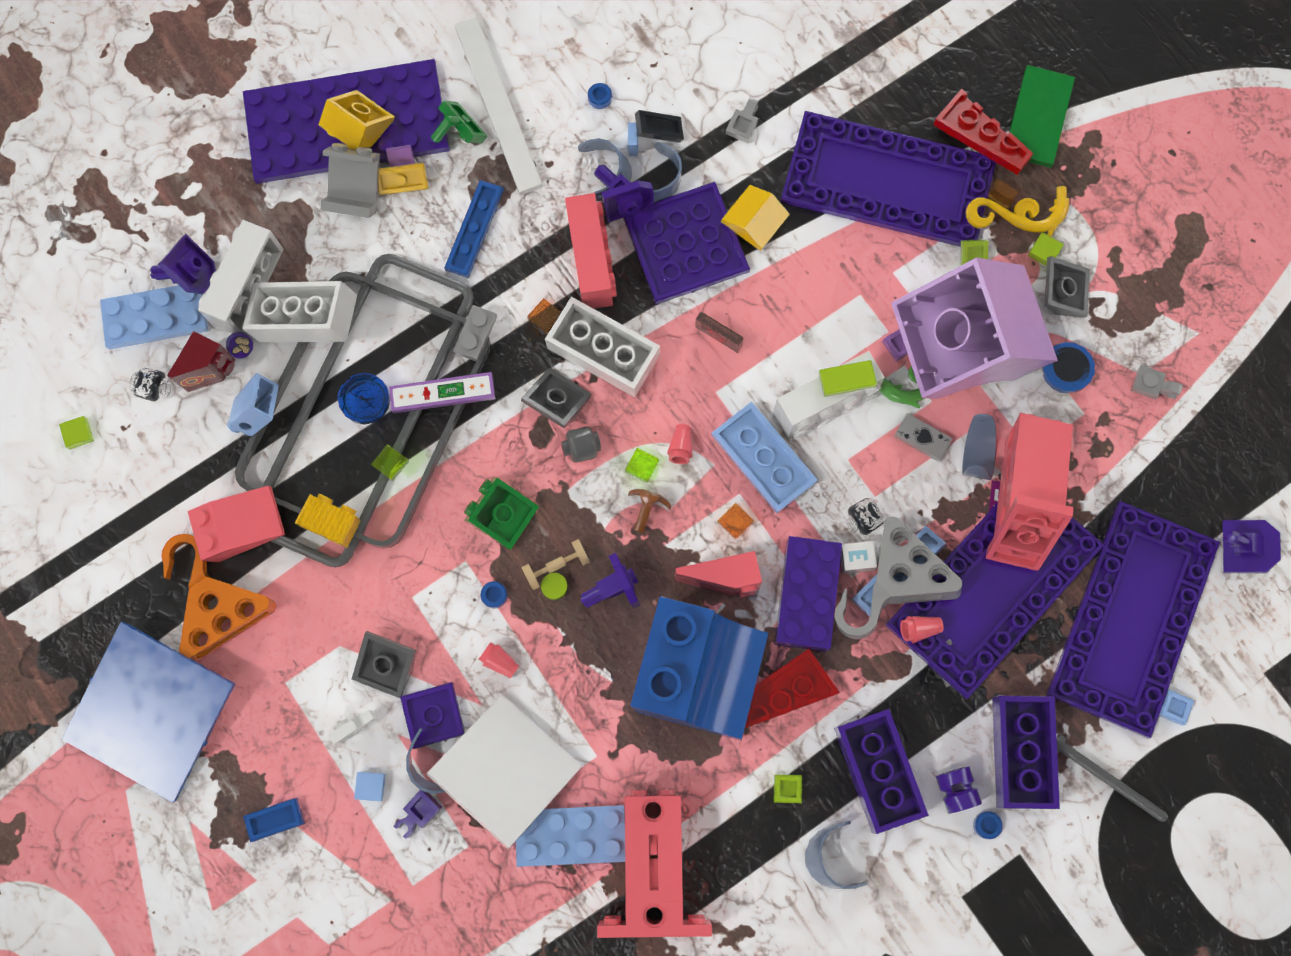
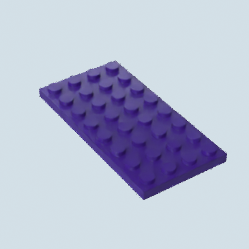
M435 59L242 91L255 183L261 184L328 172L329 156H323V150L332 146L333 143H345L336 137L330 136L318 124L327 99L355 90L395 116L389 127L374 145L370 147L372 153L380 154L379 163L388 162L386 148L411 145L414 157L449 152L450 147L447 133L439 143L431 139L432 134L444 120V114L438 108L442 103Z

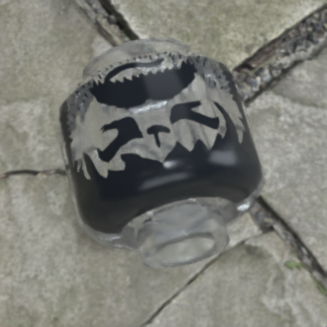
M141 368L131 376L129 388L136 399L159 403L165 396H169L172 385L168 381V376L165 372Z
M863 498L848 508V519L845 521L852 533L858 532L862 536H868L884 526L886 512L877 499Z

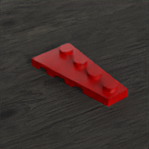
M961 89L937 116L934 126L1018 175L1031 160L1033 153L1014 135L1005 133L1000 128L1001 124L995 118L990 119L982 112L983 107L977 102L972 103L967 98V93Z
M810 649L801 653L755 686L745 729L840 693Z

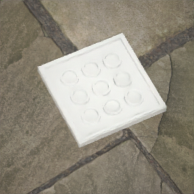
M502 694L427 772V775L500 843L509 849L581 769L582 765Z

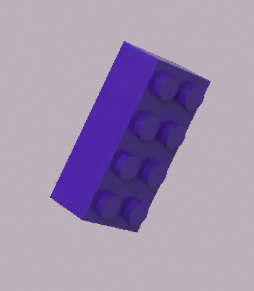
M794 536L788 537L774 645L828 652L831 649L842 543Z
M1055 696L993 697L996 808L1060 809Z
M889 709L834 728L873 834H879L929 816Z

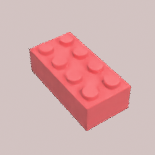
M595 193L566 197L565 203L582 303L593 309L613 306L612 297H616L617 293L602 202H596Z

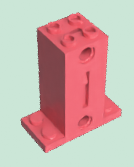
M1020 412L1005 441L995 532L987 548L986 559L1036 571L1044 563L1073 517V507L1066 506L1072 424Z
M648 790L631 791V796H625L626 920H621L620 915L605 916L604 921H599L597 925V938L712 936V924L710 919L705 918V915L691 914L688 915V920H683L681 796H675V790H658L659 796H648ZM650 802H656L661 807V814L656 818H650L646 814L645 809ZM652 907L659 908L662 911L661 918L651 920L647 916L648 909Z

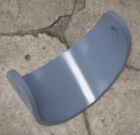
M597 138L587 140L578 145L580 152L595 150L616 152L619 157L617 176L622 174L630 182L632 167L627 157L609 140ZM607 187L593 192L595 193L596 201L603 200L602 192L609 190Z
M656 142L654 148L675 163L678 174L668 186L659 190H653L654 202L673 196L678 190L682 174L681 158L676 150L660 142Z
M977 414L972 418L966 437L962 475L991 480L996 460V424L992 416Z
M420 728L411 742L406 756V771L411 782L421 791L431 794L443 793L445 791L440 786L425 780L418 774L412 764L411 751L422 731V728Z
M851 821L833 824L821 829L809 840L805 851L806 867L811 877L823 886L833 889H856L868 885L867 881L846 886L836 883L827 874L822 863L821 851L828 834L838 827L851 824Z

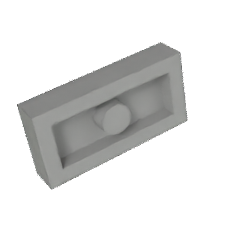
M472 305L454 347V353L479 362L497 319V314Z

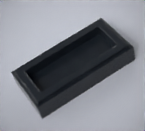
M638 110L635 113L638 137L676 143L684 140L681 117Z

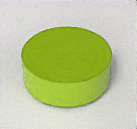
M550 573L543 578L541 590L548 599L559 600L567 593L568 584L561 574Z

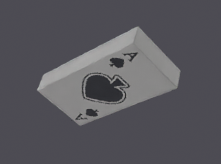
M909 413L906 414L894 435L895 438L937 462L941 460L953 439Z

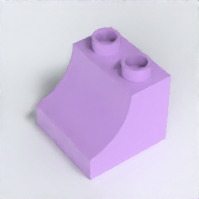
M975 258L891 302L922 398L940 399L975 386L1016 380L1058 361L1024 265Z

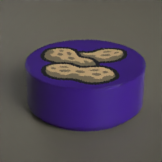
M234 332L226 340V349L235 358H245L253 350V341L244 332Z

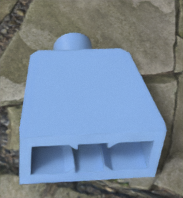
M256 373L235 397L230 418L227 422L228 428L234 433L242 432L248 436H253L272 421L279 384Z

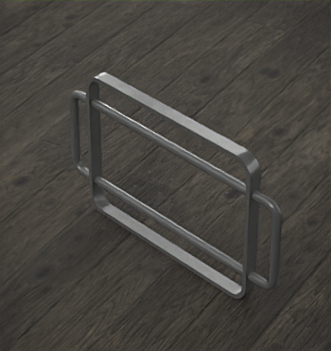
M383 254L376 258L366 277L346 271L334 275L329 280L342 281L343 283L350 281L361 285L357 294L349 333L371 289L453 322L425 381L437 380L473 304V291L468 285L394 254ZM385 264H393L461 292L464 299L457 314L375 282L381 268ZM490 337L487 340L479 362L475 363L470 375L481 373L491 350ZM309 342L297 343L277 383L279 387L274 412ZM333 342L262 487L269 485L273 489L345 342ZM466 403L455 405L393 537L385 541H378L363 534L422 409L410 411L360 515L361 523L356 529L349 546L344 549L339 557H332L286 536H281L271 542L334 568L341 567L350 561L360 541L381 549L392 548L397 545L405 535ZM268 424L250 437L235 469L236 481L246 491L255 489L247 485L245 471ZM275 497L278 506L300 514L302 508Z

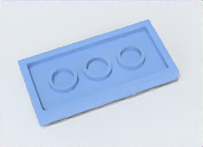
M177 285L101 299L105 347L111 350L191 335L193 331L197 333L208 332L207 319L198 311L199 301L203 294L188 293Z
M750 402L711 433V436L776 514L818 481L753 402Z
M624 805L544 809L516 840V867L625 862Z

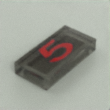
M699 313L695 321L697 329L736 353L740 351L744 340L741 335L707 314Z

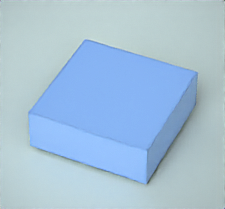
M636 122L628 123L629 156L638 155Z
M1168 690L1159 716L1185 726L1194 700Z
M357 772L354 799L383 801L386 774Z

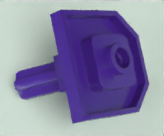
M604 164L599 165L594 171V176L609 189L602 192L607 223L643 212L654 202V192L650 182L639 180L629 182L622 174L617 176Z
M184 234L157 265L150 268V276L156 280L171 279L173 284H178L188 293L203 294L209 288L211 276L216 271L214 261L187 234Z
M1223 520V573L1267 574L1281 561L1280 532L1266 520Z
M616 553L609 555L615 572L596 582L597 586L581 594V603L587 608L604 599L614 598L622 593L626 594L633 609L640 606L634 592L636 591L634 584L638 583L633 569L627 570L625 565L621 564Z

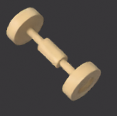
M579 539L571 542L575 553L565 558L561 556L545 564L546 567L534 573L529 564L522 567L533 591L540 588L536 577L548 571L552 573L566 566V562L576 557L579 558L583 566L590 563Z

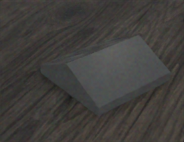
M1052 256L1047 257L1044 306L1055 315L1087 317L1090 269Z
M549 367L521 398V402L562 428H565L579 415L591 397V393Z
M366 631L351 680L400 698L414 668L416 649Z

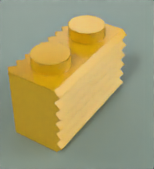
M319 494L318 497L309 495L295 523L312 533L347 548L361 523V520L355 516L357 511L343 504L341 508L332 505V499L322 494Z

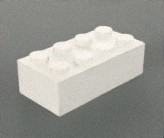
M242 220L240 226L234 230L232 242L229 248L223 252L221 264L218 270L212 274L210 286L206 294H203L199 301L198 311L214 327L231 334L234 332H244L242 328L254 283H268L284 250L270 230Z
M342 281L254 283L242 329L259 342H347L357 294Z
M573 297L570 298L545 338L547 349L633 397L637 395L660 357V345Z
M869 351L842 365L872 360L877 382L875 388L824 397L820 377H817L777 398L773 413L787 438L794 435L796 438H799L810 431L809 427L815 424L822 426L832 420V415L838 412L845 414L855 407V403L861 400L865 403L877 396L876 392L881 389L880 386L885 377Z

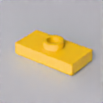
M424 163L379 168V195L429 188Z

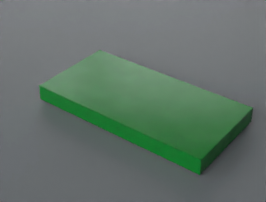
M1027 65L1009 133L1014 135L1033 153L1029 161L1030 163L1052 168L1075 77Z

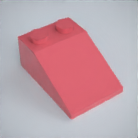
M269 485L210 501L187 511L201 561L219 563L285 535L273 490Z
M755 551L675 568L677 582L729 595L740 594V598L756 595L755 592L759 590L762 584Z

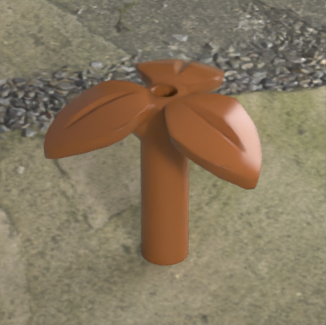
M633 489L628 493V496H640L642 501L634 528L638 532L644 533L655 502L662 503L669 510L671 509L669 501L660 494L652 493L645 489Z

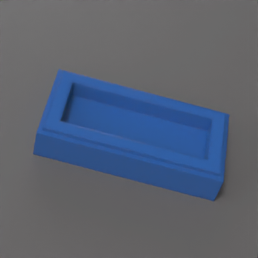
M298 798L243 816L250 843L305 824Z

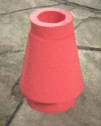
M676 425L667 451L669 461L672 463L687 464L693 456L691 427L689 425Z
M908 616L900 624L903 639L912 643L942 633L944 629L940 617Z
M492 642L489 643L478 659L483 662L482 666L508 678H511L519 667L499 644L495 645Z

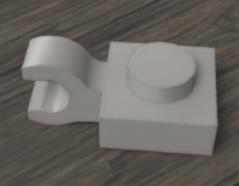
M749 97L743 112L738 109L735 110L726 129L727 135L749 143L758 124L759 118L754 117L758 109L757 104L759 100Z
M1141 365L1138 368L1130 391L1154 400L1159 394L1176 399L1177 395H1180L1183 385L1177 382L1164 381L1165 373Z

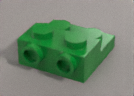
M493 477L491 481L486 479L478 490L481 496L476 502L472 500L464 510V514L467 515L464 521L483 534L488 535L508 550H511L539 506L498 477Z

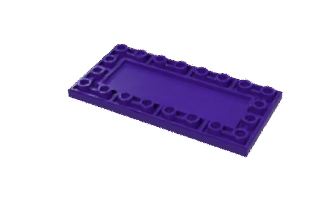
M805 111L780 203L961 247V241L978 240L980 229L969 224L965 212L972 200L981 197L988 199L996 162L978 152ZM979 206L977 209L978 215L982 218L986 206Z
M1119 501L1104 537V546L1100 549L1046 696H1055V700L1150 739L1220 541Z
M997 502L943 561L962 580L960 597L952 600L905 603L885 626L965 699H968L1104 546L1102 542L1073 517L1040 569L1036 571L986 559V551L995 532ZM941 574L932 577V580L936 583H943L947 580ZM908 616L940 617L944 629L942 633L912 643L903 639L900 624ZM950 639L952 645H948L946 641Z

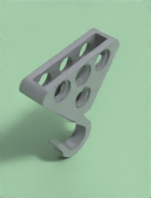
M889 517L884 523L877 578L873 585L870 619L866 625L859 628L851 627L845 622L844 614L846 612L848 594L845 588L841 601L835 610L837 627L842 634L849 638H866L876 630L882 608L885 605L957 599L961 595L962 580L897 517ZM898 538H905L908 540V543L904 546H899L894 541ZM917 556H923L927 559V562L916 564L913 559ZM898 573H903L908 578L904 582H897L893 577ZM941 574L947 580L943 583H936L932 580V577Z

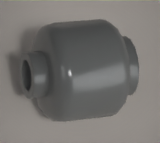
M590 427L569 430L565 435V441H561L564 456H569L574 463L592 460L597 457V452L601 451L597 431L593 432Z

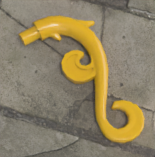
M1059 186L1056 188L1057 199L1054 200V206L1049 208L1052 214L1044 220L1032 221L1025 216V213L1028 212L1030 218L1033 219L1039 213V204L1032 198H1024L1018 201L1014 207V213L998 203L982 197L976 198L968 204L965 212L966 219L975 228H986L993 222L995 214L990 212L987 218H982L978 215L977 209L979 206H988L1019 229L1033 233L1048 231V236L1051 237L1057 227L1064 221L1069 211L1070 199L1067 198V187Z

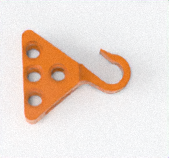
M178 534L170 538L162 549L161 558L163 561L164 578L168 580L171 578L176 549L183 544H192L195 549V560L188 585L189 591L179 652L194 661H198L272 614L276 609V603L273 599L210 578L207 574V561H201L195 537L189 534ZM214 597H217V606L214 609L210 610V600ZM253 604V614L246 617L244 614L245 608ZM226 619H230V629L223 632L222 623ZM206 633L208 641L201 647L199 645V638Z

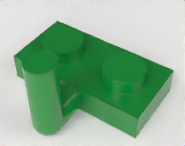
M443 101L438 107L444 114V120L431 136L434 142L439 143L451 126L459 131L460 138L467 143L482 144L488 137L458 102Z

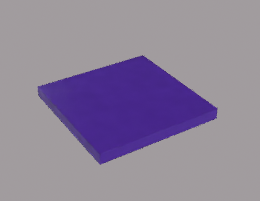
M715 181L653 202L643 212L623 218L656 305L750 272V267L736 233L721 222L727 210Z

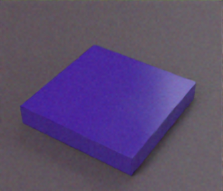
M452 682L400 697L411 742L418 730L422 728L412 749L457 738L466 733Z

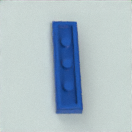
M482 180L479 181L445 264V271L469 279L504 192L503 187Z

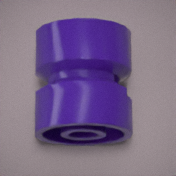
M970 766L935 776L940 791L946 794L943 801L948 814L967 810L982 804L978 789L972 787V783L975 780ZM963 782L965 789L953 792L951 785Z

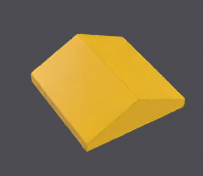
M749 185L722 218L721 222L761 251L788 218L789 213L772 193Z

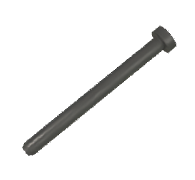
M1061 734L1057 735V752L1059 751L1157 820L1162 822L1167 820L1168 815L1165 811L1065 743L1066 738Z

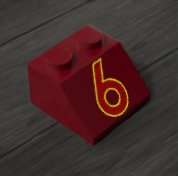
M193 331L167 376L183 390L191 392L224 381L225 377L233 371L236 359L221 344Z

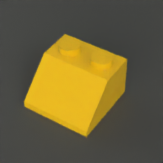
M355 90L327 99L318 125L325 129L330 136L336 137L345 143L349 149L356 150L357 147H372L393 122L395 116Z

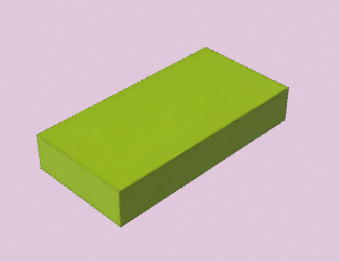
M872 360L820 369L818 372L824 397L875 388L877 386Z

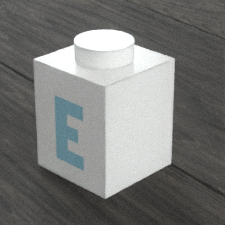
M874 541L842 544L840 559L842 574L869 572L877 568L880 552L878 548H874Z

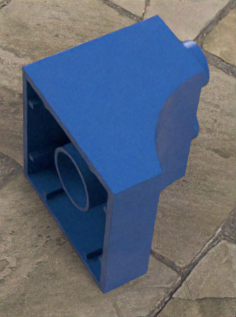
M660 596L630 706L639 714L742 741L768 633L731 621L717 614L712 609Z

